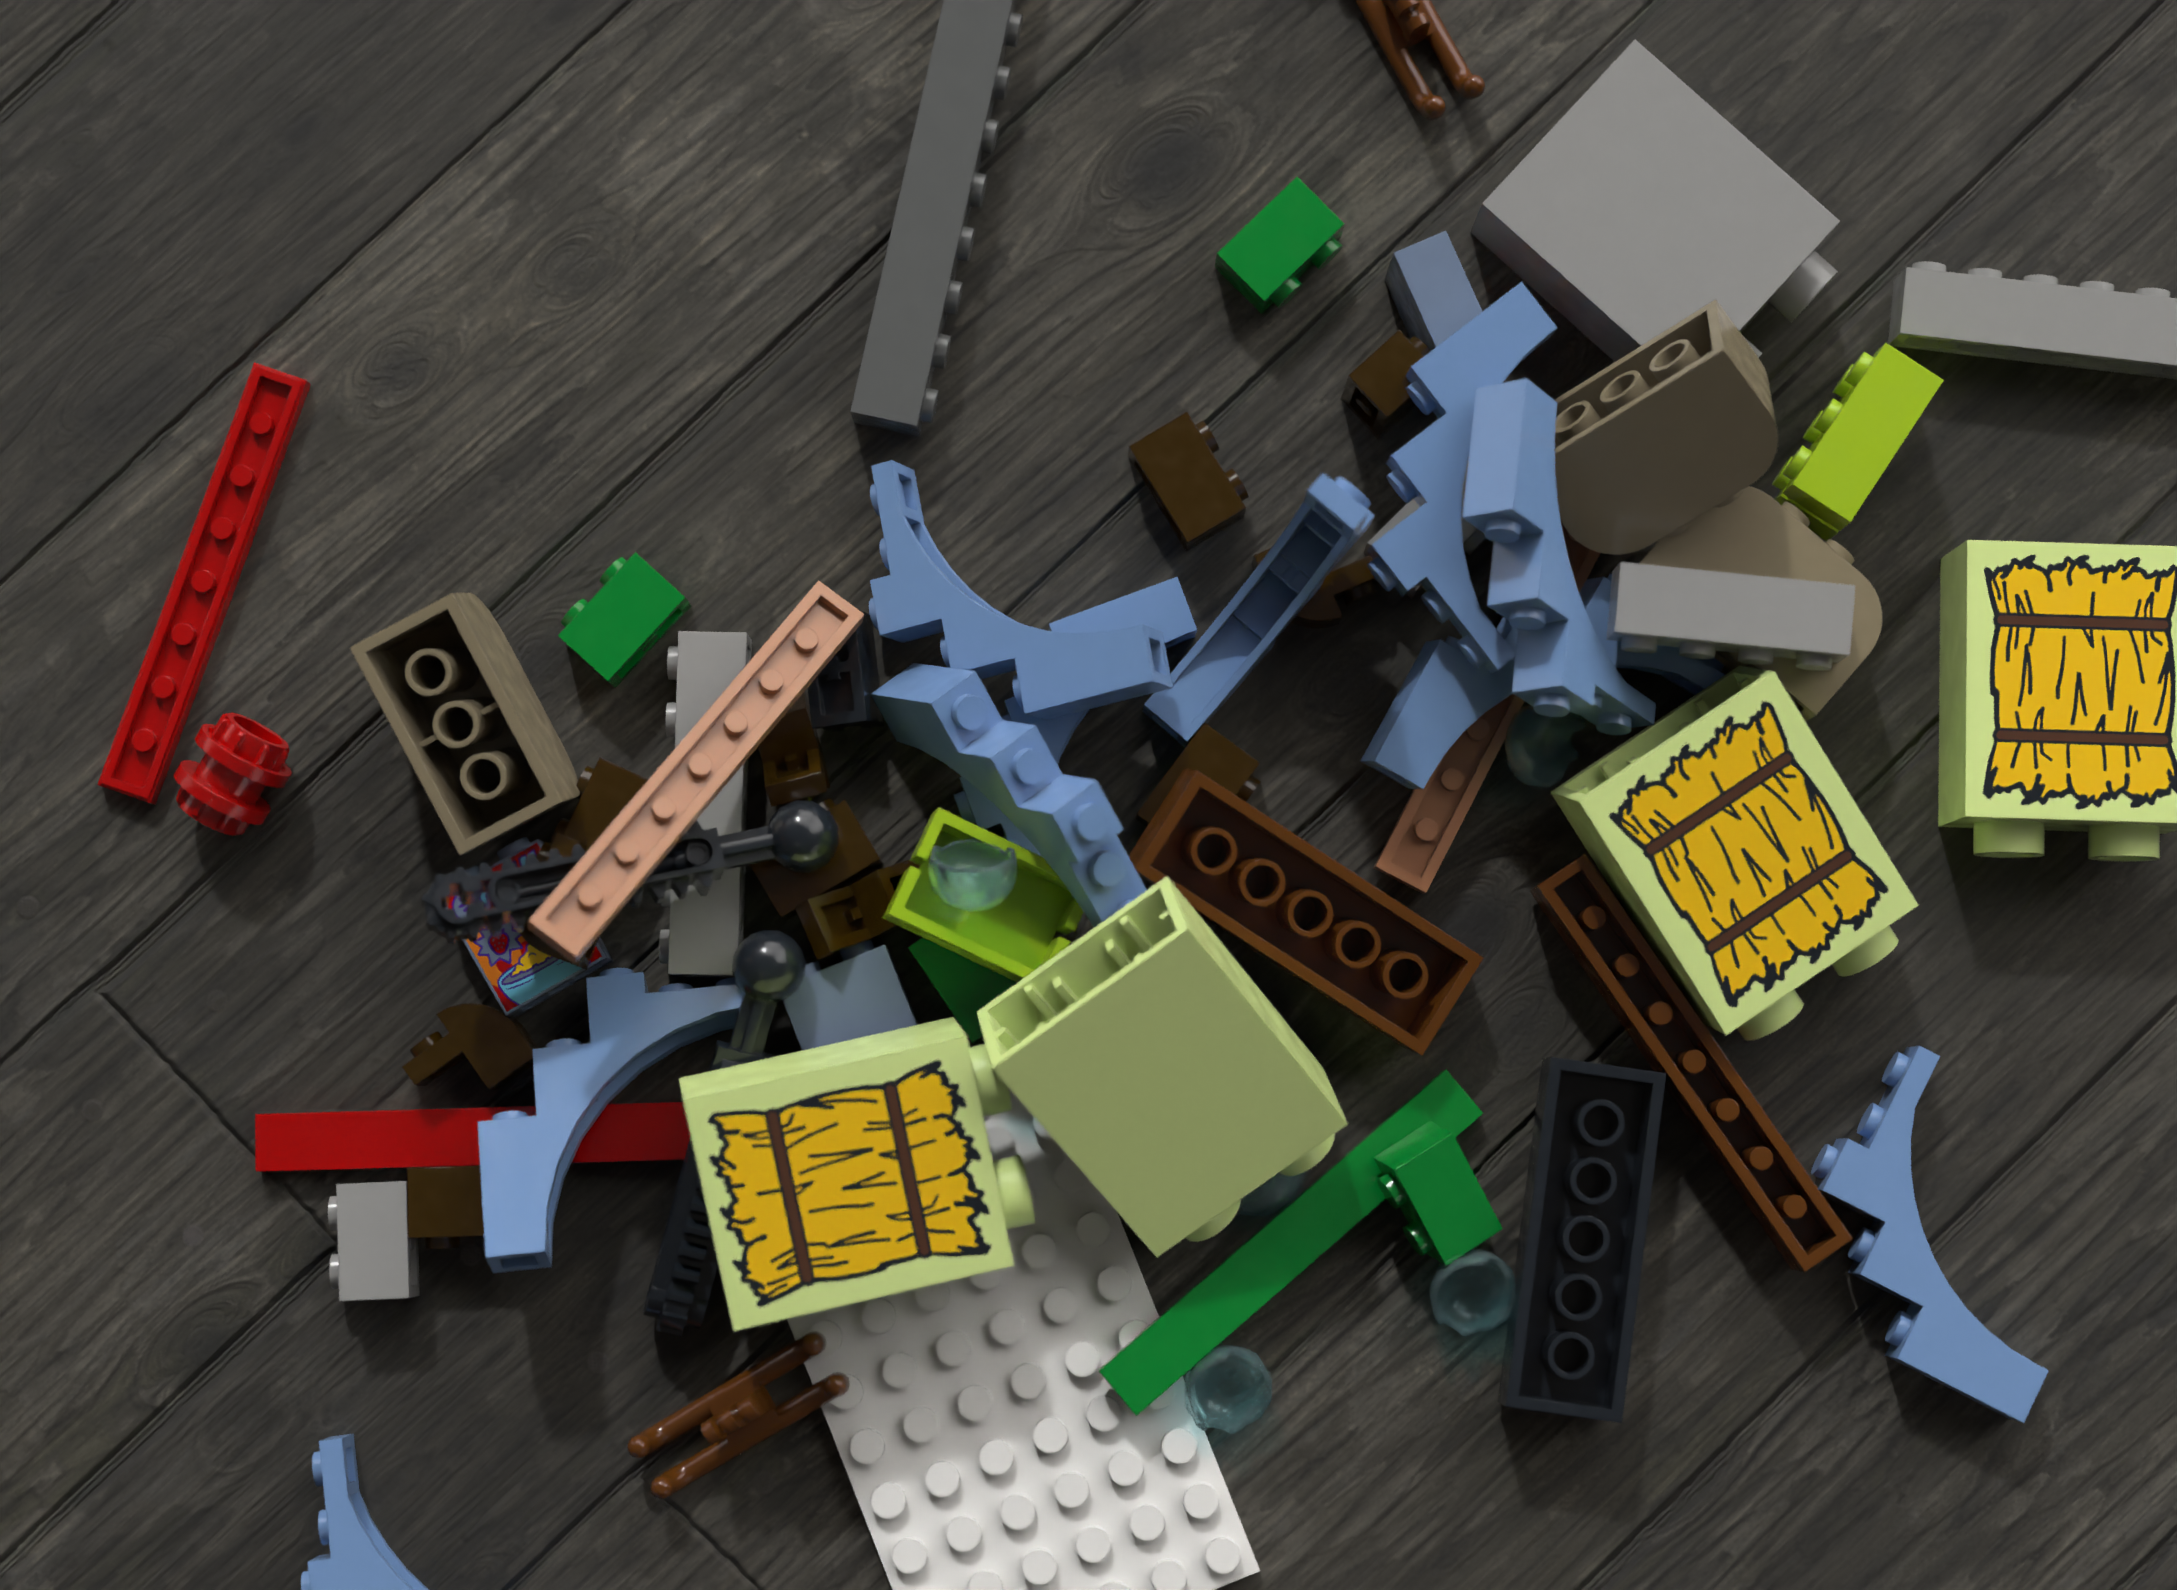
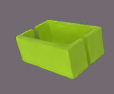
M1886 342L1873 356L1864 351L1855 364L1850 365L1833 391L1841 399L1837 401L1833 398L1825 410L1819 412L1804 434L1803 439L1811 443L1810 446L1806 448L1802 445L1794 457L1791 456L1773 481L1772 485L1780 489L1775 500L1781 505L1783 502H1788L1797 507L1810 520L1811 524L1808 528L1826 541L1831 539L1852 521L1944 380Z
M938 807L931 814L910 859L911 862L920 867L917 869L910 866L904 871L883 919L1015 982H1019L1069 946L1070 941L1062 937L1053 939L1055 932L1058 931L1064 935L1074 932L1084 911L1043 857Z

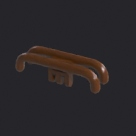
M1355 0L1409 99L1424 118L1432 121L1436 120L1446 110L1445 101L1440 96L1432 94L1407 48L1424 39H1427L1446 75L1460 95L1468 100H1473L1483 94L1485 90L1484 80L1478 75H1473L1431 0Z
M815 1331L806 1334L633 1436L629 1440L627 1448L629 1454L635 1458H643L699 1424H701L704 1437L711 1443L710 1446L657 1476L651 1483V1493L659 1499L668 1498L697 1479L845 1394L849 1389L850 1382L848 1377L841 1372H835L778 1406L775 1405L765 1387L767 1384L823 1352L826 1347V1339L823 1334Z

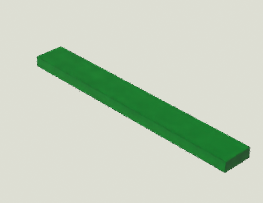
M1447 1070L1441 1071L1097 1371L1132 1413L1137 1416L1386 1199L1377 1182V1179L1383 1175L1373 1157L1429 1121L1452 1132L1456 1138L1479 1118L1483 1112Z

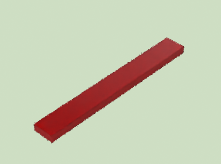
M254 362L97 785L156 805L311 384L307 380Z
M684 1102L608 1104L582 1139L572 1163L684 1160L691 1137ZM536 1106L255 1114V1172L480 1165L478 1121L492 1120L493 1115L504 1111H522L527 1113L528 1116H535Z

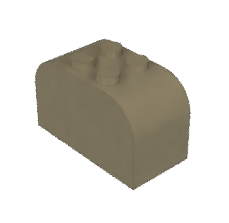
M1716 299L1555 399L1557 402L1555 475L1561 523L1577 542L1593 551L1604 554L1617 555L1636 552L1650 546L1665 536L1674 537L1682 533L1692 524L1696 517L1713 507H1724L1735 501L1746 487L1756 482L1768 470L1777 451L1778 432L1768 376L1764 365Z
M1748 486L1729 505L1713 507L1696 517L1692 524L1682 533L1674 537L1665 536L1658 540L1638 564L1856 585L1850 655L1839 663L1832 662L1831 670L1800 669L1796 667V659L1774 657L1773 664L1769 665L1746 664L1738 661V653L1715 651V659L1724 665V669L1728 673L1738 666L1774 671L1806 722L1821 711L1874 648L1882 627L1881 604L1874 587L1861 572L1852 566L1855 560L1842 545L1831 539L1824 542L1808 528L1811 523L1807 516L1794 505L1788 502H1783L1781 505L1767 493Z
M451 593L350 647L459 855L477 850L580 795V791L576 786L578 779L570 758L512 647L491 612L473 593Z

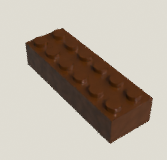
M1183 769L1128 856L1140 878L1154 886L1168 876L1199 916L1403 1048L1422 1056L1484 958L1198 770Z

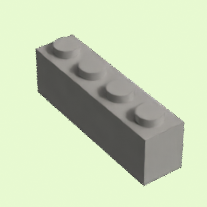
M1620 562L1612 571L1606 640L1622 641L1621 650L1635 653H1655L1657 645L1680 647L1679 655L1687 658L1712 659L1715 658V651L1738 653V661L1746 664L1769 665L1773 664L1774 657L1796 659V667L1800 669L1831 670L1832 662L1839 663L1850 655L1856 585Z

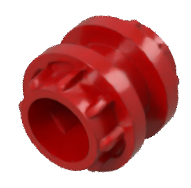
M225 713L216 725L203 724L198 731L195 742L205 752L200 763L183 760L174 773L176 782L181 786L176 796V801L186 814L201 824L218 832L236 836L244 834L249 824L261 825L264 823L271 811V807L261 797L263 790L266 786L283 788L289 780L292 771L285 764L290 750L288 743L282 737L248 717L236 713Z

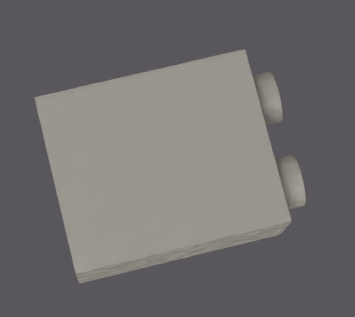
M1635 39L1482 203L1470 233L1616 362L1715 299L1740 333L1768 303L1787 320L1792 322L1838 272L1816 251L1839 224L1840 220ZM1744 337L1759 358L1763 353Z

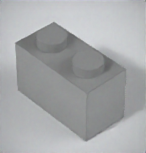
M408 1181L336 1184L337 1196H330L328 1202V1222L331 1231H338V1254L331 1255L329 1275L332 1289H339V1301L396 1299L420 1296L418 1238H408Z

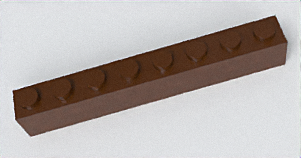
M1583 854L1531 889L1530 893L1654 1072L1666 1073L1665 1088L1791 1270L1806 1272L1851 1241L1853 1238L1587 855Z

